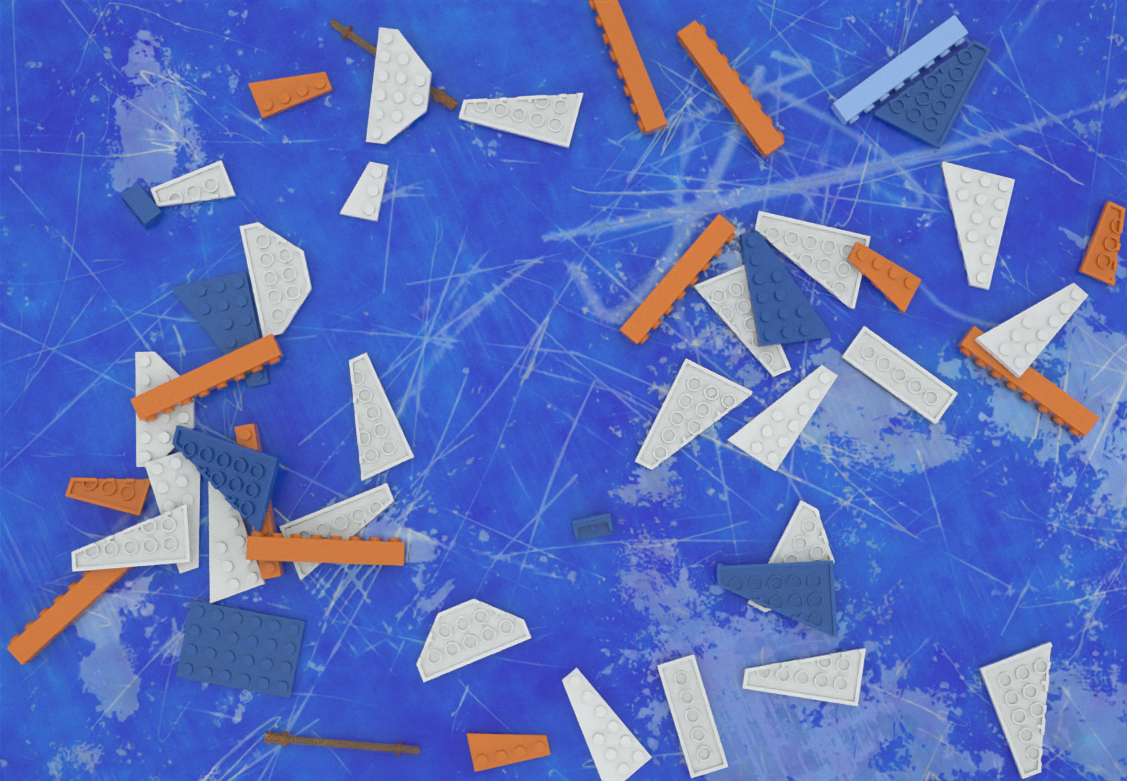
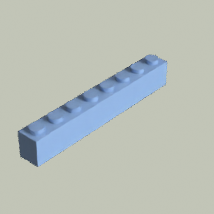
M955 15L834 102L830 108L843 125L848 122L850 125L860 118L858 116L863 111L868 113L875 107L873 104L878 100L883 102L890 96L889 92L893 89L898 91L905 85L904 81L908 78L913 80L920 74L919 70L923 67L928 69L935 63L934 59L938 56L943 58L950 52L949 48L954 45L958 47L966 41L964 37L968 34L967 30Z

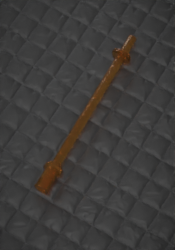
M335 19L331 20L329 25L343 34L342 39L344 41L349 38L376 57L377 48L352 32V25L346 28ZM431 86L430 94L433 95L434 101L453 111L459 101L446 94L444 89H436Z
M266 731L264 740L265 744L282 745V747H287L289 744L394 752L397 753V758L401 757V753L420 755V747L402 745V740L398 741V745L291 736L288 731L283 733Z

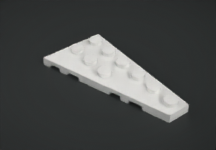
M367 353L349 360L361 481L414 458L413 452Z

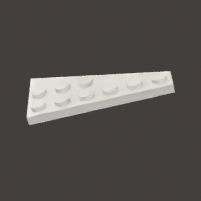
M583 93L463 100L459 120L569 149Z
M744 265L693 286L772 377L791 370L781 344L759 347Z
M1072 283L977 337L974 341L1014 376L1019 378L1087 298L1088 294L1075 283Z
M821 365L727 439V441L771 470L776 471L838 375Z
M182 452L144 463L161 515L184 504H188L192 562L176 564L179 573L198 568L200 473L196 469L197 467L189 459L187 460Z
M208 481L210 603L266 584L265 579L262 580L258 560L245 559L246 540L249 534L243 517L238 510H235L225 500L226 497Z
M388 483L279 527L283 537L291 538V534H303V538H310V535H322V539H330V535L342 536V540H349L350 536L358 533L395 500ZM293 562L300 580L321 564L317 562Z
M184 504L162 515L71 552L72 572L192 562L188 504Z
M866 648L745 668L742 688L858 706Z
M577 667L562 679L601 780L625 781L650 760L652 756Z

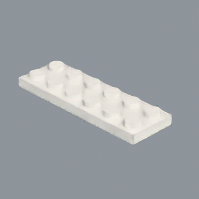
M865 326L862 327L841 356L845 361L934 425L939 421L958 394Z
M694 654L658 664L657 668L691 778L728 767Z

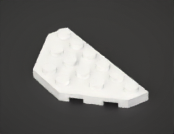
M379 27L366 142L387 144L392 138L428 111L432 72L397 29Z
M259 222L240 226L263 337L269 334L275 336L282 335L312 290L305 252Z
M135 352L136 396L180 376L156 352ZM195 398L192 399V403L186 406L180 404L174 407L175 411L169 414H164L163 412L157 415L158 418L149 423L140 421L136 413V467H145L144 463L165 457L176 448L172 441L177 425L191 429L195 428Z
M801 500L799 501L768 563L833 560L834 564L835 561L817 508ZM751 600L747 602L763 612L772 610Z
M473 598L437 614L416 665L423 682H426L531 638L524 619Z

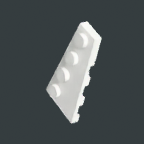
M222 160L151 188L158 207L236 196Z

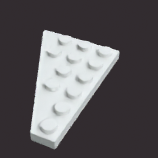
M942 162L941 168L945 179V188L948 192L949 205L954 217V226L957 230L958 243L963 255L968 285L989 290L1015 179Z
M759 211L754 231L760 232L766 241L848 308L855 309L862 274L847 260V257L855 242H860L868 247L871 236Z
M685 359L634 462L653 470L751 396L753 391Z
M1046 642L979 668L1022 779L1041 772L1042 742L1045 732V713L1047 710L1046 698L1051 665V642Z

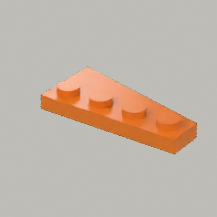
M326 72L248 83L263 119L333 91Z
M1110 201L1105 202L1078 272L1109 286H1115V270L1118 267L1117 256L1121 246L1119 241L1120 234L1123 231L1126 208Z
M855 242L847 260L863 276H866L890 302L897 306L901 313H905L922 279L860 242Z
M71 478L65 496L141 517L151 483L149 479Z
M466 733L475 772L551 755L546 734Z

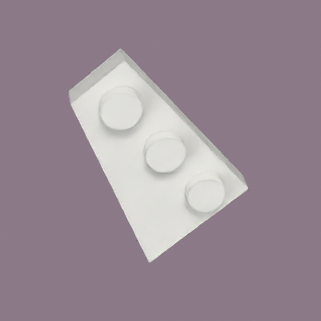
M374 162L368 163L342 208L340 215L378 222L389 169L388 165Z

